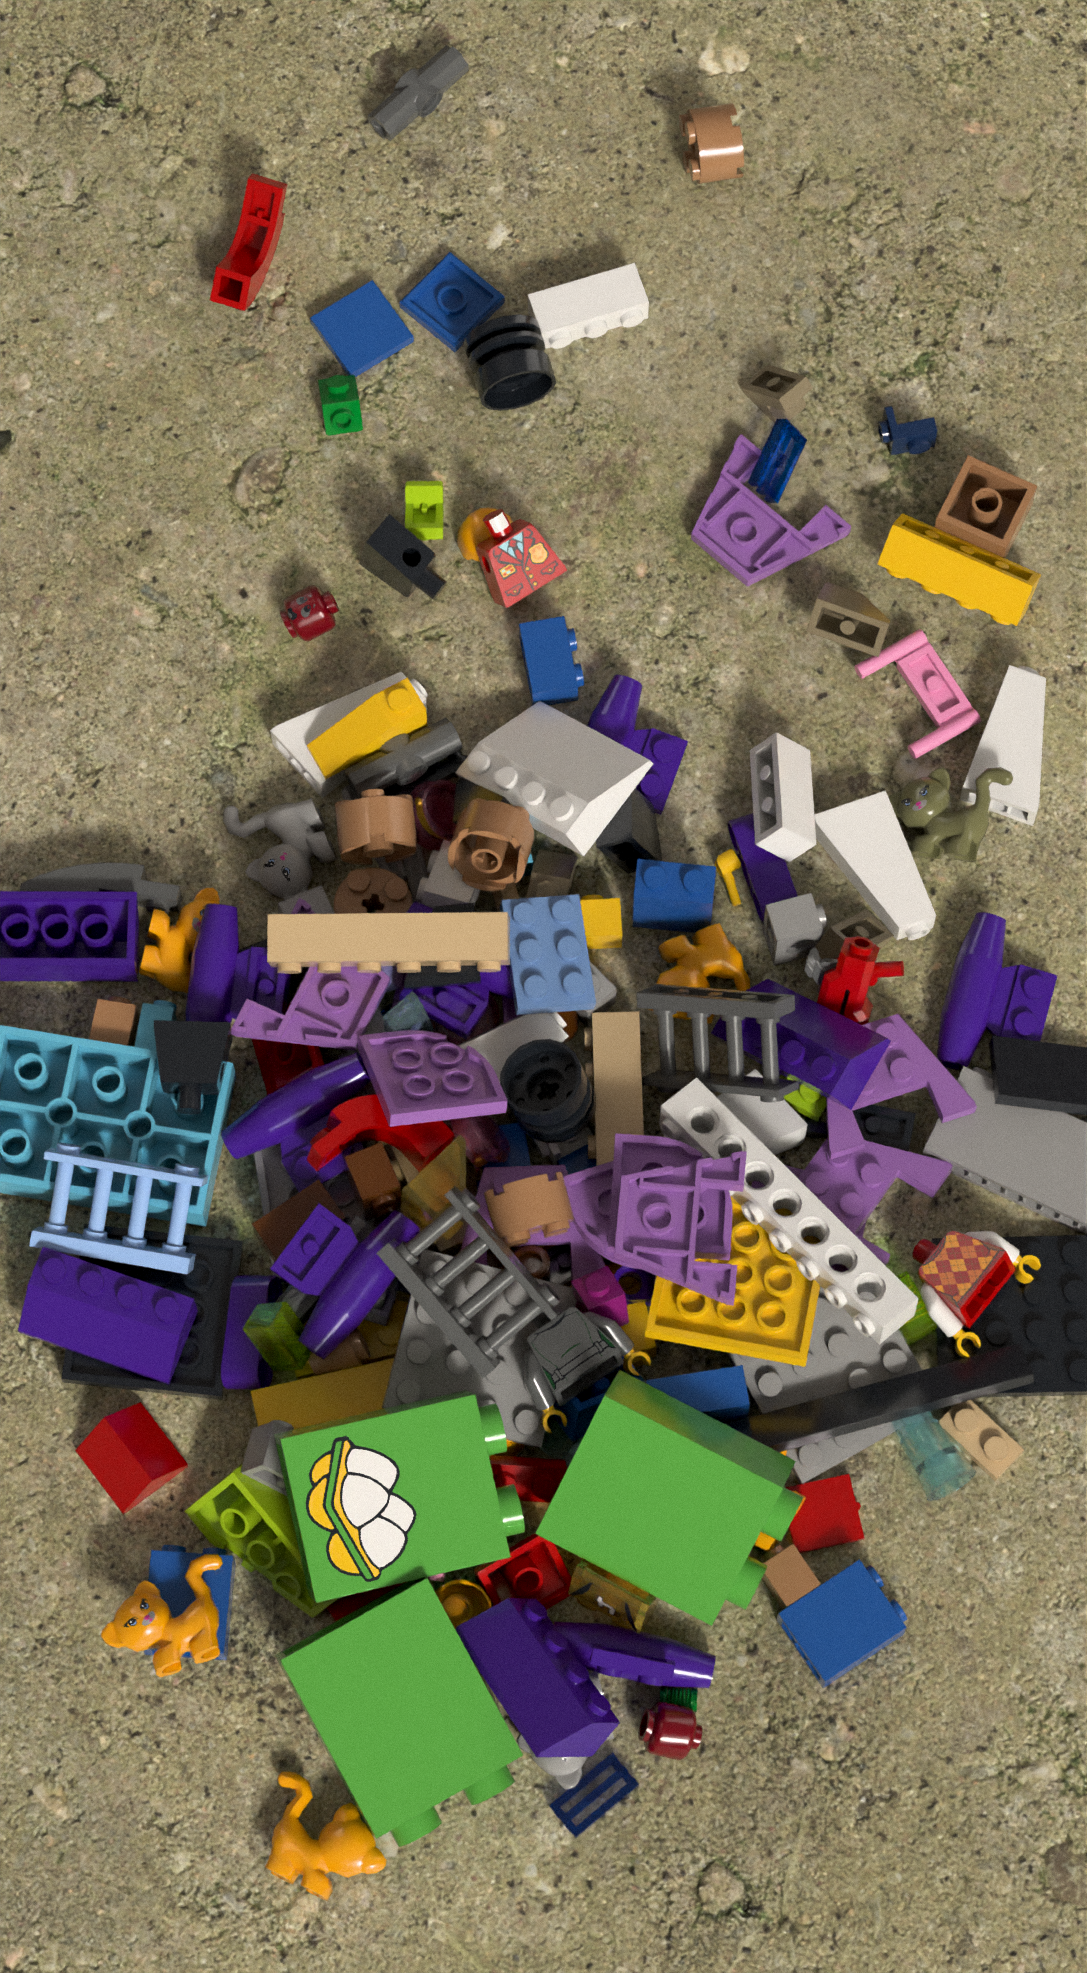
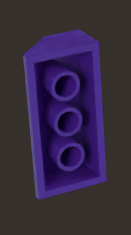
M0 891V981L138 982L140 942L137 892Z
M766 979L746 990L794 995L795 1011L780 1017V1022L776 1023L779 1073L792 1080L799 1081V1084L852 1110L891 1040L770 979ZM720 1016L711 1034L727 1045L726 1021L721 1020ZM745 1017L742 1020L743 1055L762 1064L760 1024L756 1023V1018Z
M42 1247L28 1282L18 1332L170 1384L198 1309L194 1298Z
M508 1598L456 1627L455 1630L470 1658L537 1758L592 1757L619 1725L620 1722L612 1712L609 1701L600 1694L589 1678L588 1670L576 1659L568 1647L567 1639L557 1631L547 1616L546 1608L536 1599Z

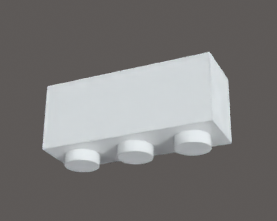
M635 263L528 294L529 316L538 321L546 349L550 347L554 349L563 348L572 341L584 337L596 338L604 335L608 330L620 326L633 327L648 318L649 301Z
M776 732L750 750L755 845L790 862L817 845L811 759L809 749Z

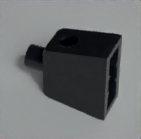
M390 514L366 541L359 564L403 596L409 597L416 588H419L434 600L447 583L446 580L432 570L436 558L435 553Z
M636 788L596 840V847L627 874L636 872L637 859L663 861L655 808Z
M154 1020L158 1067L163 1092L178 1094V1113L186 1115L201 1113L202 1094L217 1095L221 1091L233 1039L230 1022Z

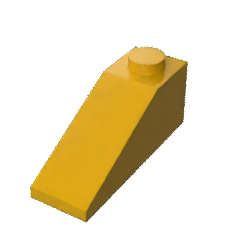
M407 677L371 696L307 745V749L326 780L379 752L380 747L391 738L404 733L410 736L427 727L426 708Z

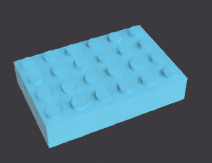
M0 1025V1193L52 1202L58 1162L43 1159L44 1152L50 1148H56L57 1143H68L81 1146L80 1153L170 1169H175V1164L177 1163L199 1167L198 1174L209 1175L208 1183L202 1187L192 1185L186 1224L206 1227L223 1146L221 1132L227 1126L236 1081L233 1063L227 1062L220 1093L217 1095L202 1094L201 1113L186 1115L177 1112L178 1094L163 1092L160 1082L157 1050ZM74 1165L68 1204L91 1208L97 1176L96 1168ZM113 1172L107 1211L131 1215L136 1175ZM153 1179L147 1212L148 1218L170 1221L176 1182Z

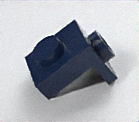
M884 407L883 418L881 421H878V432L881 442L888 443L891 455L906 452L920 454L929 450L930 447H935L938 430L934 417L897 425L893 407Z

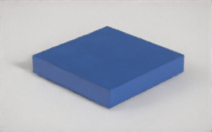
M449 252L399 304L404 312L453 352H456L463 345L466 336L477 326L485 323L505 303V296Z
M373 280L310 317L311 325L348 376L355 375L357 377L414 342L412 333Z

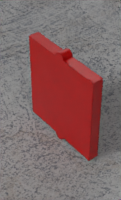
M849 1474L785 1487L790 1491H797L806 1497L789 1526L792 1544L795 1545L800 1554L865 1539L858 1513L861 1504L855 1500Z

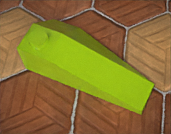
M242 1463L184 1512L211 1544L217 1548L224 1549L226 1547L243 1560L241 1566L251 1573L256 1569L272 1581L273 1589L313 1618L338 1598L316 1603L308 1595L288 1498L286 1495L242 1474Z

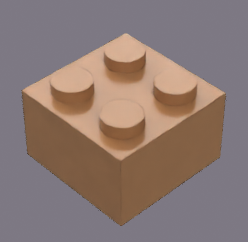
M968 455L936 517L934 527L1006 559L1033 505L1037 485Z

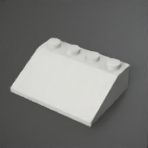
M538 701L479 741L455 773L459 777L504 796L512 806L523 807L529 813V821L534 829L578 854L585 856L653 763L642 755L551 706Z

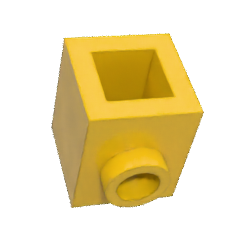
M595 894L581 897L580 903L587 948H622L620 898L604 899L603 896Z

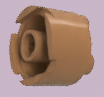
M733 103L688 109L686 114L679 115L681 136L686 137L688 143V151H683L684 169L686 174L690 173L691 180H696L697 184L743 177V172L739 169L744 167L740 125L732 126L730 117L737 115Z
M369 789L361 792V798L342 800L334 804L338 847L342 861L357 865H373L372 858L385 857L386 863H392L409 858L416 853L417 839L411 795L385 796V791L382 789Z
M476 798L469 802L468 807L461 812L448 849V863L453 871L456 868L463 875V882L483 891L504 890L507 884L514 881L516 884L521 880L534 841V830L529 821L530 815L527 810L520 806H511L500 801H486L481 798Z
M381 868L351 871L338 887L334 897L335 914L367 913L373 909H378L375 913H406L412 905V898L407 883L396 874Z
M562 1172L555 1173L554 1181H549L548 1175L542 1174L502 1185L504 1191L499 1192L500 1195L494 1196L493 1189L484 1192L493 1230L508 1248L528 1243V1239L531 1238L530 1235L543 1231L544 1238L568 1232L567 1229L570 1228L569 1223L574 1221L575 1218Z

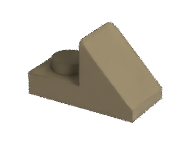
M771 365L765 366L740 387L743 393L779 427H783L806 407L803 396L813 389L806 376Z

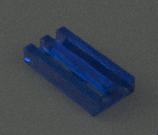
M776 419L748 480L751 486L757 487L756 491L760 495H766L764 499L768 503H779L807 442V439L787 419Z
M612 1752L582 1777L575 1787L568 1789L551 1803L549 1808L571 1835L577 1839L638 1788L639 1783L629 1774V1771ZM612 1766L615 1772L567 1813L561 1809ZM621 1778L626 1783L625 1786L577 1826L571 1821Z

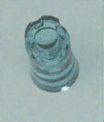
M930 1411L900 1419L894 1425V1430L900 1438L899 1443L909 1457L928 1501H936L963 1487L975 1476L976 1470L959 1452L938 1419H934Z

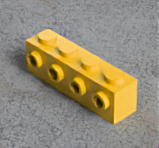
M903 513L893 523L877 565L886 568V571L894 577L901 579L909 578L920 583L921 587L930 593H943L954 598L956 603L964 608H977L990 614V617L998 623L1004 625L1013 624L1015 626L1018 625L1025 615L1041 577L1040 573Z

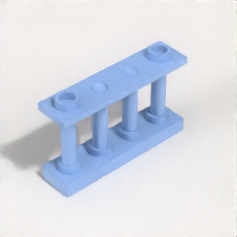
M57 1143L56 1148H50L44 1152L43 1159L58 1162L49 1222H44V1227L39 1226L32 1230L30 1247L41 1249L46 1247L58 1252L188 1274L193 1270L196 1254L186 1252L183 1239L192 1185L202 1187L208 1183L209 1175L198 1174L199 1167L177 1163L175 1164V1169L84 1154L80 1153L81 1146L68 1143ZM74 1165L97 1169L88 1229L83 1230V1234L68 1232V1225L65 1224ZM113 1172L137 1176L128 1234L123 1236L122 1241L108 1239V1233L104 1231ZM153 1179L176 1182L167 1242L162 1243V1248L147 1246V1239L143 1238Z

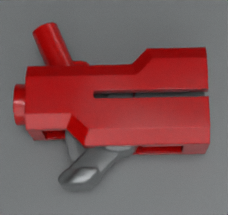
M856 936L845 938L839 957L835 959H821L816 947L811 948L804 971L809 978L813 977L818 985V1004L860 1025L869 1023L873 1010V1004L867 997L869 986L876 985L878 978L904 976L903 961L876 962L880 947L865 937Z

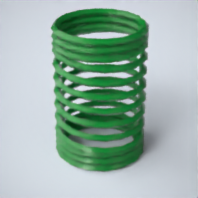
M661 1687L660 1701L688 1707L696 1713L698 1690L697 1688H692L690 1697V1689L688 1688L686 1699V1688H684L682 1701V1688H680L678 1699V1688H676L675 1692L673 1687L671 1694V1688L669 1687L667 1696V1688Z

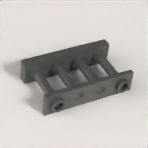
M656 984L636 993L637 1008L653 1009V1014L657 1015L660 1070L642 1077V1085L655 1086L658 1092L673 1093L680 1091L697 1077L711 1092L760 1096V1101L768 1103L783 1101L785 1095L799 1089V1081L779 1079L776 1023L780 1022V1017L795 1011L794 995ZM677 1011L687 1012V1017L691 1018L694 1071L676 1070L673 1014H676ZM711 1014L721 1015V1020L726 1021L728 1074L710 1073L707 1017L711 1016ZM745 1017L756 1018V1023L760 1024L763 1078L744 1075L742 1020Z
M454 1186L444 1194L452 1204L408 1243L403 1241L399 1244L394 1238L376 1254L479 1375L484 1378L501 1363L496 1358L499 1354L498 1349L542 1311L550 1320H553L562 1311L557 1305L561 1300L547 1283L540 1285L485 1221L477 1211L481 1206L476 1198L467 1189L460 1191L457 1186ZM463 1217L478 1234V1237L434 1275L432 1273L426 1275L416 1264L419 1260L418 1255ZM490 1248L505 1268L462 1305L455 1304L452 1306L443 1296V1293L446 1291L444 1287ZM517 1280L532 1299L489 1336L482 1335L479 1338L469 1326L472 1323L471 1318Z

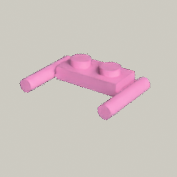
M921 629L881 650L879 657L872 655L854 666L857 675L863 679L893 661L897 663L896 668L937 727L935 731L908 745V750L914 759L981 722L980 715L971 706L948 669L927 641V637Z

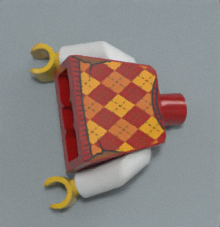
M950 1231L938 1245L927 1239L920 1240L912 1253L913 1259L922 1264L917 1274L923 1284L920 1294L928 1314L947 1337H954L956 1340L954 1345L955 1351L962 1358L970 1357L961 1347L963 1339L972 1340L977 1348L981 1346L980 1339L976 1334L963 1331V1324L968 1328L973 1325L1013 1273L1019 1282L1024 1284L1030 1283L1034 1278L1024 1271L1023 1264L1029 1265L1034 1270H1038L1041 1267L1040 1260L1036 1256H1020L1019 1249L993 1231L967 1232L965 1234Z

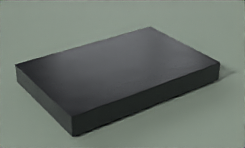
M992 1035L989 1051L995 1104L1087 1115V1047Z

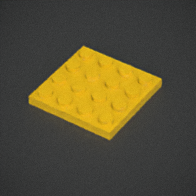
M731 1196L732 1234L730 1260L698 1258L695 1261L737 1265L734 1306L726 1305L656 1275L645 1337L806 1367L820 1285L815 1280L810 1281L804 1277L799 1271L796 1261L787 1252H780L770 1241L769 1234L759 1224H752L743 1214L740 1204ZM785 1208L775 1210V1212L781 1216H790L793 1214L790 1210ZM814 1236L803 1238L804 1241L810 1244L821 1242Z

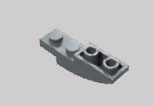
M130 863L75 865L38 875L21 883L20 891L137 892L138 907H145L150 913H153L154 909L165 911L167 914H169V911L180 913L182 895L178 885L147 881L144 865Z

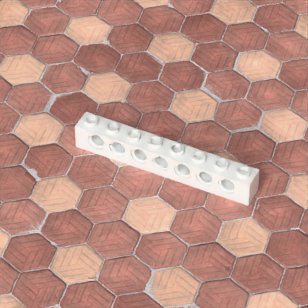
M697 1077L661 1105L659 1126L664 1136L697 1149L702 1153L704 1159L711 1157L712 1160L720 1159V1156L723 1154L739 1151L747 1152L743 1192L729 1190L730 1196L740 1204L743 1214L752 1224H759L769 1234L770 1241L780 1252H787L796 1261L797 1267L804 1277L810 1281L815 1280L824 1289L827 1299L833 1306L838 1309L843 1308L852 1317L855 1327L865 1337L871 1336L880 1345L915 1316L918 1297ZM702 1126L708 1128L710 1132L702 1134L693 1129ZM751 1181H759L763 1183L765 1187L753 1188L749 1186L748 1183ZM785 1208L790 1210L793 1214L790 1216H781L777 1214L775 1210ZM814 1236L821 1242L810 1244L804 1241L803 1238ZM842 1264L849 1270L838 1272L833 1270L831 1265ZM871 1292L877 1298L865 1300L859 1296V1293Z

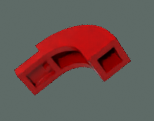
M253 173L249 176L238 228L229 251L216 266L210 301L242 311H246L254 301L264 282L279 241L285 213H282L288 184Z
M365 1095L348 1100L331 1110L326 1123L328 1127L318 1132L310 1141L312 1146L307 1161L316 1171H319L351 1145L361 1141L376 1140L397 1148L420 1172L449 1149L455 1134L443 1121L389 1127L377 1095Z

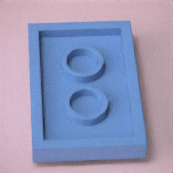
M579 894L501 900L500 912H508L510 917L509 969L516 1015L594 1009L596 999Z

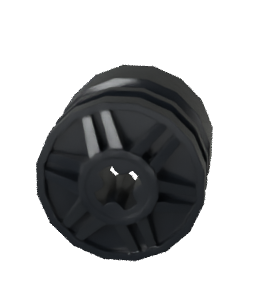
M517 314L489 320L472 330L463 342L471 371L476 373L474 381L481 404L487 409L503 411L530 405L550 393L556 384L549 355L544 352L546 348L544 339L541 336L539 323L531 316Z
M552 1039L533 1040L518 1047L506 1059L500 1073V1084L508 1100L507 1104L518 1121L519 1126L532 1139L545 1143L564 1142L577 1136L589 1125L596 1110V1093L576 1053L566 1044Z

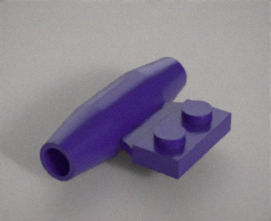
M614 675L593 710L587 726L651 760L653 765L636 786V789L653 804L655 813L661 815L688 741L654 728L635 730L642 684L624 675Z
M415 901L406 913H432L433 908ZM501 965V971L480 972L481 983L412 990H405L403 988L399 1000L467 1040L487 1010L489 991L513 1000L509 965Z
M206 904L192 951L185 1011L186 1021L230 1022L231 1025L232 1018L237 1019L246 999L285 1015L288 1007L291 974L278 973L277 967L270 966L267 962V947L251 946L250 949L239 952L238 913L236 907L223 904Z
M985 912L976 913L956 955L940 1015L937 1059L944 1067L954 1070H962L963 1066L968 1068L985 1029L993 1036L1041 1041L1058 975L1021 964L1002 968L1006 920L1000 916Z
M356 1052L314 1068L257 1101L221 1132L224 1144L235 1159H240L281 1143V1162L298 1192L318 1179L323 1184L346 1171L344 1157L367 1148L364 1141L351 1145L319 1171H316L310 1165L307 1157L312 1146L310 1144L311 1139L322 1129L328 1127L326 1123L331 1110L351 1099L371 1082L361 1055Z
M318 1203L270 1268L271 1271L299 1292L320 1296L298 1341L323 1360L362 1323L396 1277L376 1253L394 1238L399 1244L403 1241L408 1243L419 1233L420 1228L406 1216L394 1210L359 1244L352 1228Z
M554 1622L557 1631L567 1639L568 1647L576 1659L590 1671L654 1686L710 1687L716 1659L715 1655L669 1637L642 1631L636 1632L633 1629L605 1623Z

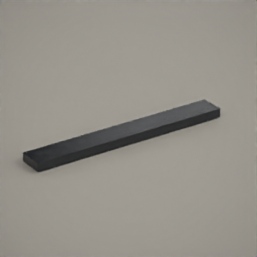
M1016 1344L726 1423L725 1425L777 1452H782L1034 1383V1374L1021 1344Z

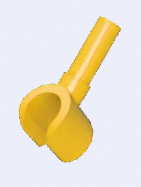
M729 849L718 855L715 866L717 873L723 877L724 883H726L732 906H738L741 904V900L732 872L741 868V863L734 850Z

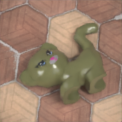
M1002 767L987 768L975 779V804L964 807L954 813H950L952 800L948 790L951 781L949 773L945 768H937L927 777H921L909 782L901 792H895L888 796L896 817L901 818L907 828L925 832V835H918L911 841V854L921 858L941 859L944 850V855L951 859L976 861L980 843L989 826L988 809L991 801L989 786L992 782L1004 786L1010 785L1013 781V775Z

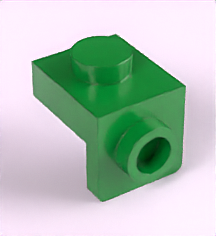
M334 375L328 379L318 380L326 435L362 431L363 424L355 375Z

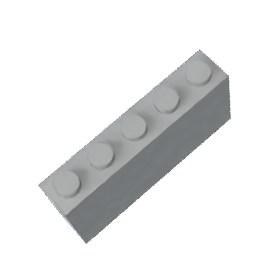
M963 1066L957 1082L975 1101L976 1111L975 1113L945 1123H941L940 1118H938L922 1155L947 1161L953 1165L952 1174L1074 1231L1087 1235V1118L1082 1117L1080 1120L1065 1112L995 1104L992 1074L981 1068L974 1067L971 1070Z

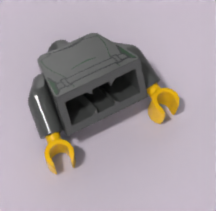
M570 1307L560 1315H557L553 1320H550L543 1311L532 1320L538 1330L527 1338L531 1349L524 1357L525 1384L536 1408L543 1411L541 1417L542 1426L549 1433L552 1432L547 1425V1419L551 1415L561 1416L563 1425L566 1427L567 1424L564 1413L554 1407L555 1402L560 1407L622 1364L628 1374L639 1376L638 1372L632 1367V1360L636 1356L640 1357L646 1366H650L651 1360L649 1355L645 1352L634 1351V1343L615 1320L591 1311L582 1314L576 1307Z

